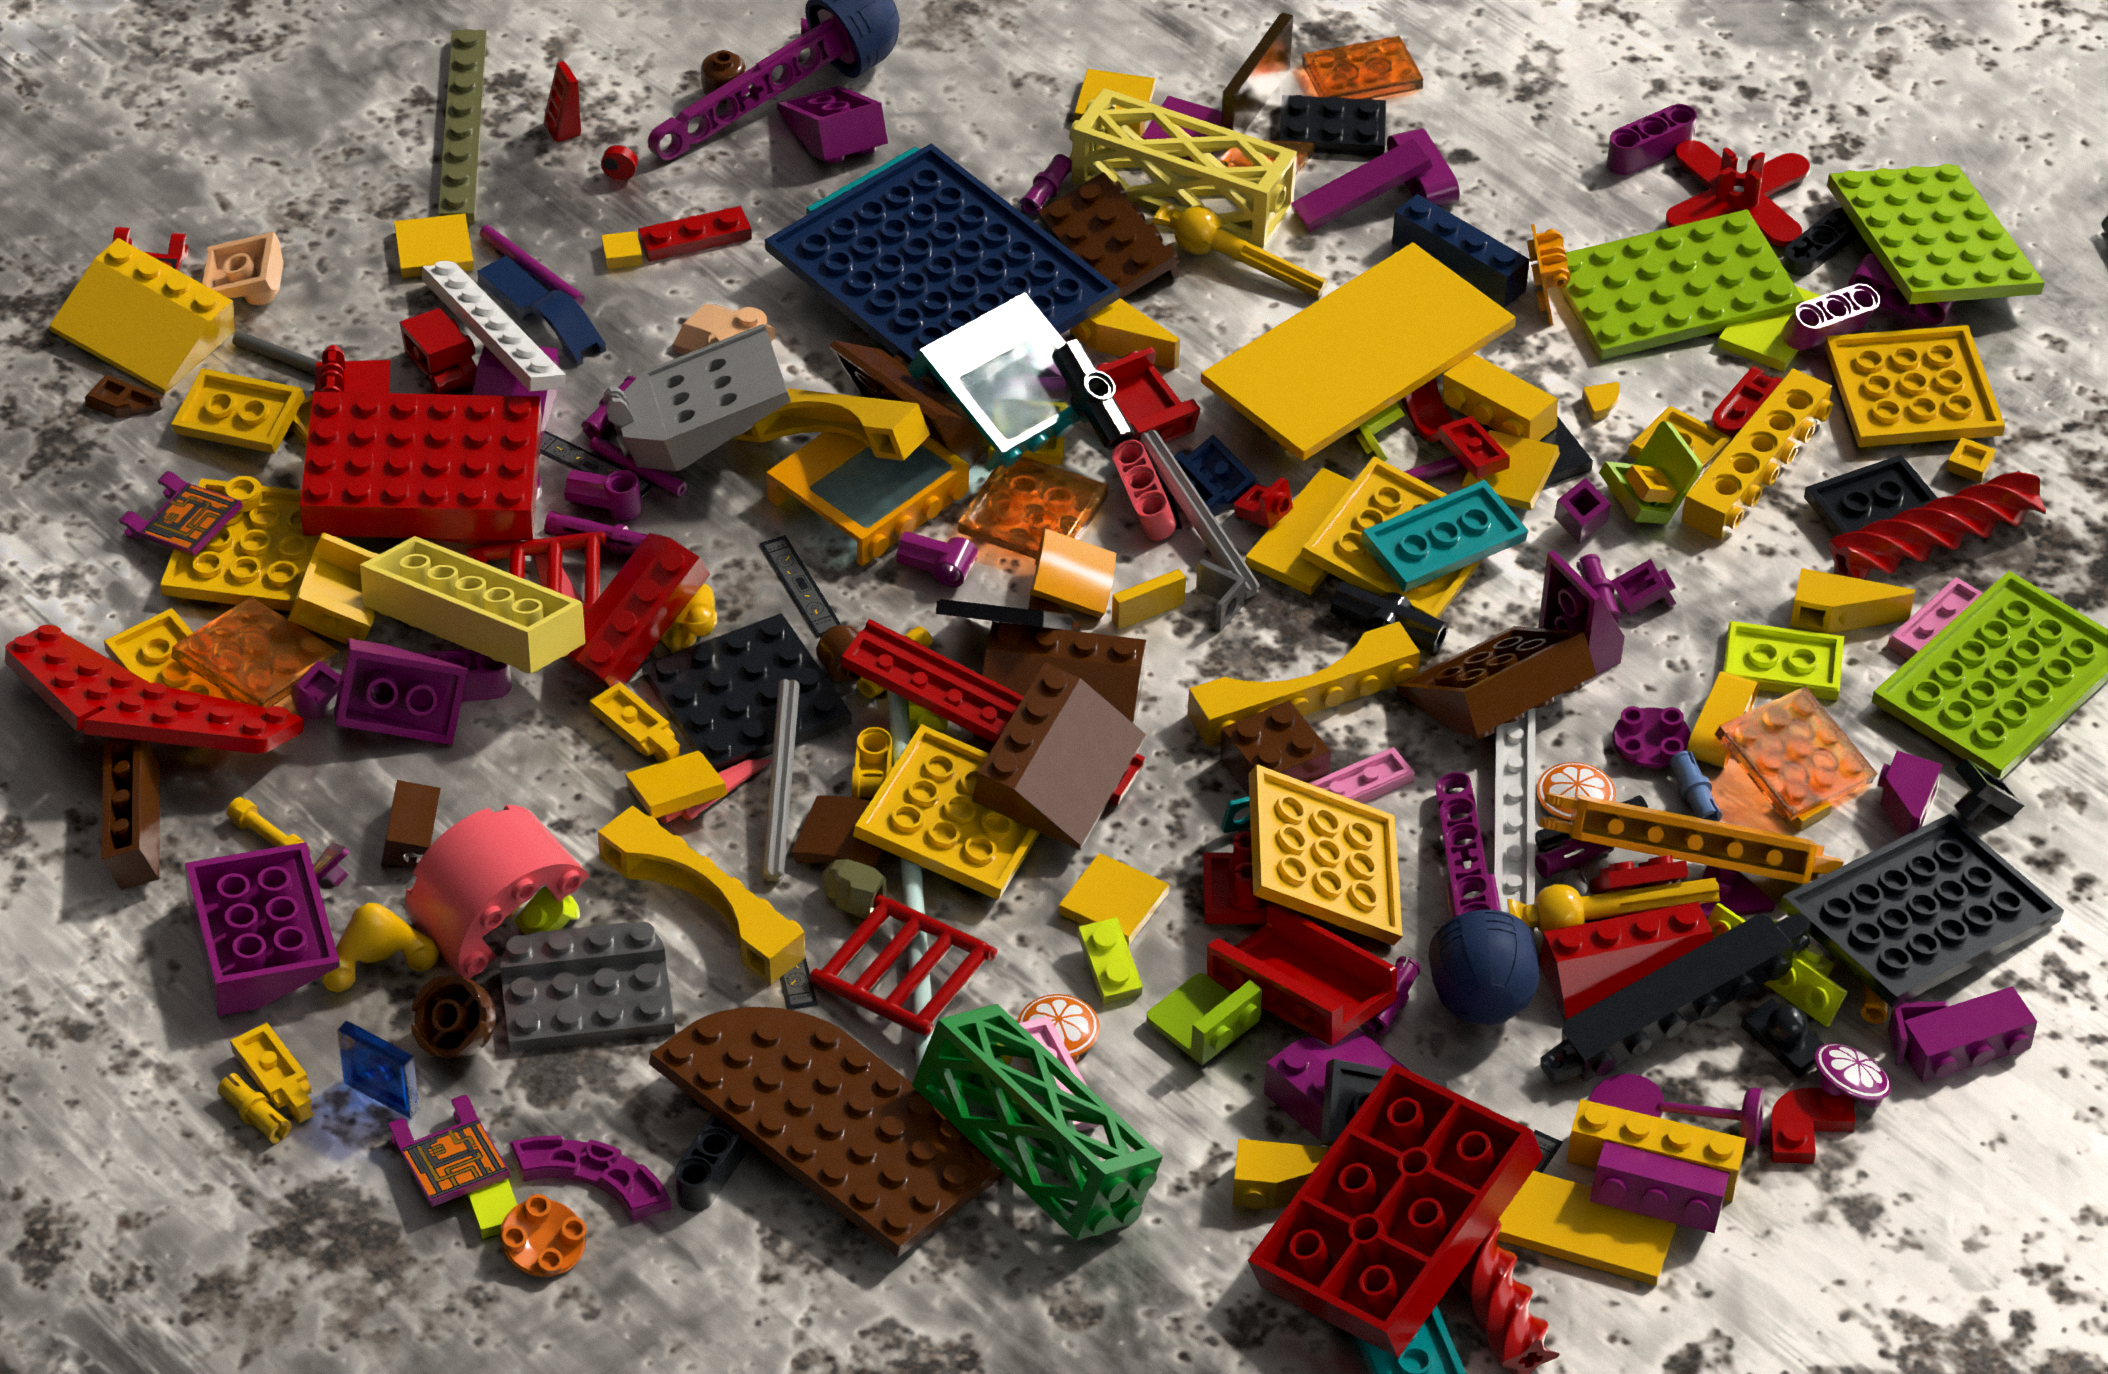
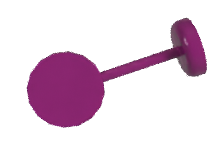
M1617 1074L1600 1082L1593 1089L1589 1101L1659 1118H1661L1663 1112L1739 1120L1740 1136L1746 1138V1145L1755 1147L1759 1145L1764 1115L1763 1088H1749L1744 1095L1742 1110L1664 1102L1663 1094L1659 1087L1648 1078L1636 1074Z

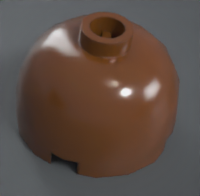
M456 975L435 977L420 989L412 1004L411 1011L415 1012V1025L411 1024L412 1034L418 1045L431 1055L448 1059H462L473 1056L488 1043L494 1033L496 1024L494 1002L487 990L469 978Z

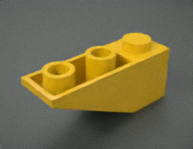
M1801 568L1790 627L1829 634L1907 621L1910 619L1915 589Z

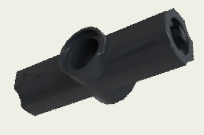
M1077 339L1066 342L1063 346L1055 349L1051 358L1073 393L1070 398V404L1075 413L1089 420L1103 446L1108 448V450L1114 449L1123 441L1131 440L1135 432L1113 397L1115 384L1110 376L1096 369L1082 343L1078 342Z
M1341 582L1336 588L1331 601L1330 612L1365 625L1367 631L1399 621L1417 647L1432 653L1440 651L1448 634L1449 623L1414 610L1410 601L1405 596L1396 592H1388L1382 597L1347 582Z

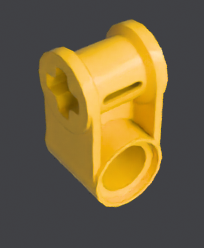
M869 727L862 730L857 737L855 765H853L852 798H873L893 768L892 737L883 728Z

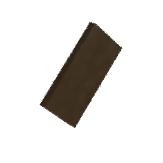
M1283 12L1279 14L1223 91L1221 127L1244 134L1290 70L1293 15Z

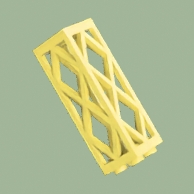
M1106 88L1102 89L1095 100L1091 99L1084 115L1080 120H1075L1071 126L1069 139L1072 140V152L1069 157L1072 161L1071 183L1081 186L1093 179L1094 173L1099 175L1105 172L1113 183L1116 181L1121 183L1128 195V202H1136L1139 206L1158 211L1162 204L1169 203L1158 199L1162 197H1175L1184 206L1189 208L1197 205L1206 207L1196 196L1224 195L1241 210L1218 214L1222 221V230L1261 247H1265L1292 208L1291 202L1294 201L1297 151ZM1116 105L1127 109H1116ZM1154 120L1171 138L1143 140L1127 125ZM1181 127L1208 135V137H1191ZM1238 148L1255 166L1227 168L1209 152ZM1263 154L1275 157L1276 159L1272 162ZM1189 156L1194 162L1182 159L1180 157ZM1140 167L1157 182L1130 187L1113 168ZM1172 172H1175V173H1178V174H1181V175H1184V176H1187V177L1177 178ZM1173 204L1177 210H1180L1182 212H1184L1187 209L1185 207ZM1252 225V230L1241 226Z

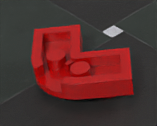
M1799 1088L1781 1096L1773 1106L1769 1124L1772 1162L1814 1164L1816 1156L1814 1131L1853 1133L1855 1126L1853 1098L1843 1093L1840 1096H1834L1822 1088Z

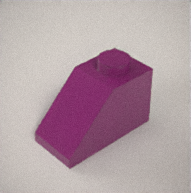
M1896 751L1891 765L1884 763L1877 786L1883 788L1881 806L1901 835L1905 836L1923 826L1937 793L1943 765Z

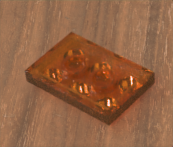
M1400 36L1305 53L1302 56V66L1319 97L1372 99L1423 89V76Z

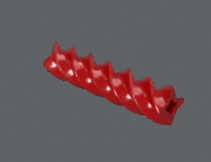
M2020 471L2006 473L1991 479L1985 484L1967 487L1954 496L1932 500L1923 507L1900 512L1891 519L1870 523L1859 531L1838 535L1828 541V547L1834 560V574L1866 580L1872 569L1886 574H1893L1904 557L1918 562H1925L1936 545L1949 550H1956L1967 533L1986 539L1990 537L1998 522H2005L2011 526L2018 527L2022 524L2029 510L2046 514L2040 497V478L2037 475L2021 473Z
M1497 1220L1461 1270L1458 1278L1462 1287L1470 1296L1473 1311L1479 1323L1486 1330L1489 1346L1501 1366L1511 1374H1531L1538 1366L1558 1358L1560 1354L1544 1346V1339L1549 1328L1548 1322L1528 1312V1306L1533 1295L1532 1288L1512 1278L1517 1255L1497 1245V1237L1502 1226L1501 1221Z

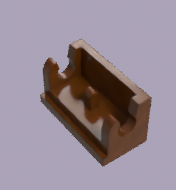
M397 780L381 866L389 867L390 864L406 868L416 867L421 858L410 857L406 853L412 852L417 855H424L431 846L441 788Z

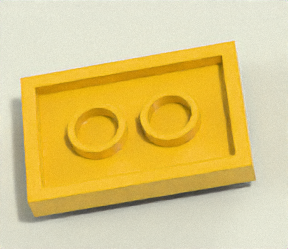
M201 368L171 425L175 434L275 454L305 396L300 387Z

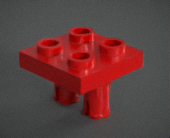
M1243 831L1235 835L1233 853L1203 852L1204 924L1266 925L1267 906L1273 902L1253 895L1251 832Z
M1672 855L1650 858L1647 862L1639 863L1637 868H1634L1633 861L1610 864L1607 868L1599 869L1600 876L1589 880V887L1593 894H1603L1673 884L1689 876L1686 860L1673 862Z

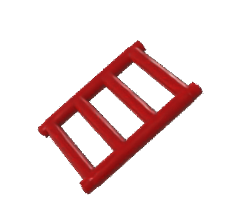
M603 531L481 546L467 549V557L487 564V561L510 558L509 573L524 579L525 556L547 553V588L562 594L563 551L585 548L583 615L585 616L600 596V545H605L606 535Z
M878 895L873 902V911L821 970L815 968L811 972L809 981L904 1028L929 1037L934 1029V1020L984 961L992 962L996 958L998 950L982 940L893 899ZM889 916L906 923L854 984L837 977ZM920 931L937 938L885 1000L869 992ZM952 946L970 953L918 1015L901 1008Z

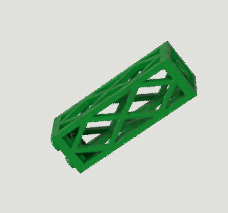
M998 1004L938 1019L912 1086L1076 1241L1133 1224L1142 1213V1204L1149 1189L1157 1179L1156 1172L1164 1156ZM1001 1055L1031 1059L1037 1078L1006 1065ZM1054 1077L1074 1095L1059 1089ZM974 1081L978 1086H975L969 1082ZM1023 1088L1043 1096L1045 1105L1039 1104ZM939 1090H944L946 1097ZM964 1096L995 1109L999 1120L970 1116ZM1073 1121L1103 1125L1109 1145L1076 1131ZM1027 1137L1035 1138L1050 1153L1030 1145ZM1127 1144L1135 1151L1130 1153ZM997 1145L1012 1151L1018 1165ZM1096 1156L1105 1159V1161H1100ZM1035 1162L1067 1176L1072 1188L1041 1183Z

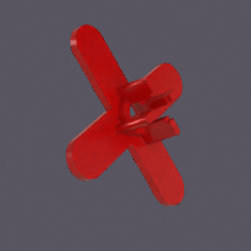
M1687 140L1677 145L1675 151L1677 162L1703 183L1708 190L1671 207L1666 213V224L1669 228L1748 209L1763 235L1771 243L1779 247H1786L1802 234L1801 225L1769 199L1768 196L1808 176L1810 163L1804 156L1796 153H1785L1764 163L1765 153L1759 152L1751 156V159L1748 160L1747 171L1741 174L1736 170L1738 163L1736 154L1727 147L1723 148L1721 158L1700 141ZM1734 186L1743 187L1744 192L1734 191Z

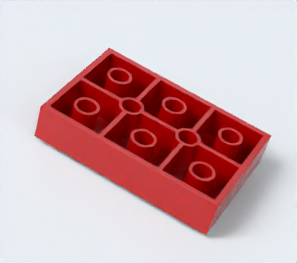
M313 391L300 498L303 536H321L322 533H326L331 536L412 538L416 536L419 538L533 540L542 434L540 396Z
M1393 1063L1247 1260L1260 1287L1399 1358L1543 1158L1534 1132L1530 1128Z

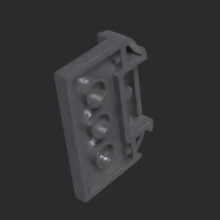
M616 923L535 932L524 936L516 935L507 941V948L502 955L500 969L510 1052L675 1034L665 947L650 923Z

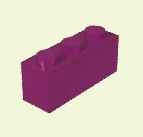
M2012 986L1904 1020L1908 1039L1904 1057L1922 1083L1936 1078H1947L1955 1072L1973 1066L1981 1067L1992 1060L2008 1055H2019L2030 1049L2037 1020Z
M1605 1141L1597 1164L1589 1201L1715 1233L1730 1172Z

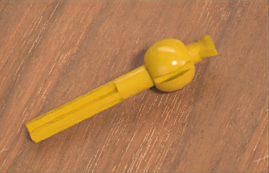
M1169 202L1162 204L1153 218V224L1168 225L1169 228L1175 230V240L1179 247L1187 253L1205 255L1212 250H1216L1318 299L1321 298L1324 289L1327 287L1328 282L1326 279L1222 230V221L1218 214L1208 207L1200 205L1191 206L1182 212Z
M1715 877L1581 897L1579 892L1569 885L1554 884L1544 888L1534 899V904L1526 905L1510 898L1507 899V910L1509 914L1521 919L1529 928L1538 927V930L1543 935L1544 931L1584 924V921L1641 913L1697 901L1699 904L1719 902L1720 889Z

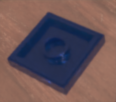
M345 1021L337 1030L344 1084L412 1119L420 1110L414 1056L363 1028Z

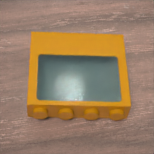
M823 432L766 472L767 499L778 506L793 496L857 541V563L863 567L875 557L883 555L889 547L901 539L905 531L912 533L913 530L927 520L935 518L941 510L952 502L964 497L969 491V464L929 436L905 461L875 457L872 450L864 442L852 436Z

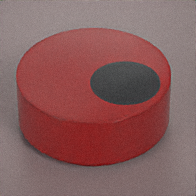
M621 145L608 147L601 160L603 172L615 180L630 179L638 165L636 154L631 149Z

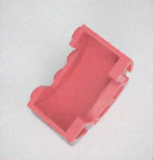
M505 805L502 811L492 812L490 808H486L469 815L453 825L428 848L413 871L417 879L413 889L406 890L405 907L413 925L420 933L428 936L436 944L439 954L458 976L471 979L474 975L481 973L488 963L497 957L482 939L488 932L500 926L510 913L522 903L530 900L544 884L556 900L560 902L567 895L578 890L590 875L528 809L516 805Z

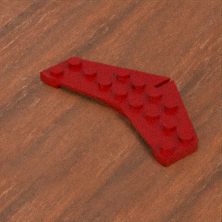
M54 625L39 626L38 629L26 635L16 637L5 646V664L76 732L84 728L83 734L254 754L266 753L303 733L304 718L289 713V710L284 707L271 706L265 708L171 688L161 683H149L63 633L61 628Z

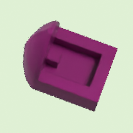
M320 660L316 661L298 684H294L291 687L292 701L302 718L322 719L335 706L341 675Z

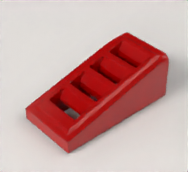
M564 61L558 62L556 65L544 116V125L556 142L581 136L578 80Z

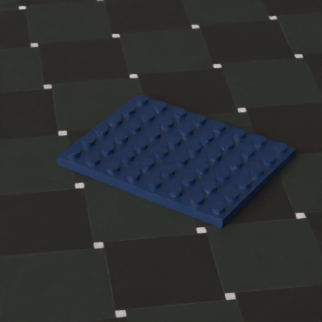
M932 143L765 239V250L890 352L902 357L909 365L921 348L1023 293L1028 295L1059 335L1119 299V288ZM1037 335L959 378V382L966 391H969L1049 341L1045 336ZM933 372L927 374L932 379L936 389L943 394L948 392Z

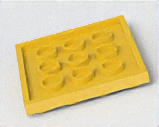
M1968 325L1826 336L1824 347L1858 447L1958 440L1961 437L1971 439L2003 436L2005 423Z
M1375 456L1304 544L1300 555L1301 558L1338 578L1383 597L1388 592L1399 593L1410 601L1414 610L1440 619L1484 560H1479L1414 589L1403 592L1360 541L1362 531L1442 498L1447 494Z
M201 478L198 486L224 495L223 489L228 481ZM262 486L263 500L261 504L251 511L237 512L195 556L173 549L160 583L161 594L163 596L291 611L309 560L320 536H303L300 513L301 490Z
M921 724L855 825L853 836L999 900L1040 832L972 801L978 772L989 753Z
M1256 764L1249 773L1253 895L1395 946L1403 937L1395 815Z

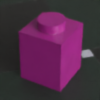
M1584 478L1557 500L1554 518L1580 544L1608 522L1611 503L1587 478Z

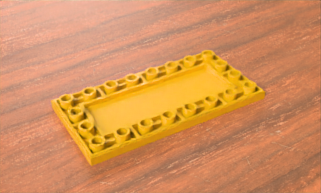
M1412 242L1201 372L1200 382L1294 455L1305 461L1514 328L1516 317Z

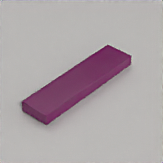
M1412 138L1291 202V207L1307 231L1311 232L1432 168V162L1415 138Z

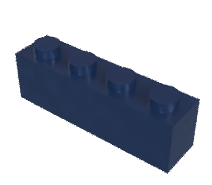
M1416 194L1395 211L1392 244L1402 249L1412 242L1504 309L1526 292L1529 258L1419 194Z

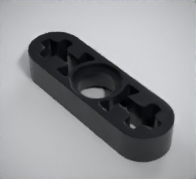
M1842 207L1832 210L1786 246L1783 267L1787 272L1796 276L1809 275L1858 237L1859 231ZM1814 239H1825L1831 243L1819 244Z

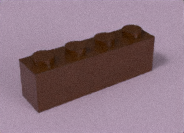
M120 738L103 745L101 860L120 889L125 890L159 879L160 762L147 741Z

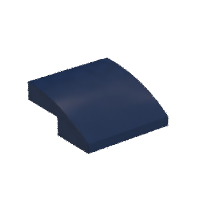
M1214 434L1187 457L1181 451L1174 456L1213 516L1232 507L1233 503L1256 483L1260 484L1257 478ZM1156 471V474L1162 487L1176 501V499L1174 498V496L1172 495V493L1170 492V490L1168 489V487Z

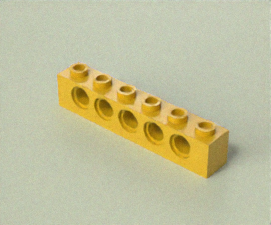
M1792 368L1685 495L1681 522L1718 540H1722L1730 529L1735 530L1741 523L1747 508L1756 506L1761 497L1762 490L1767 485L1772 486L1782 466L1784 464L1789 465L1793 461L1801 443L1806 444L1809 442L1816 425L1820 421L1825 422L1833 407V403L1829 401L1832 385Z

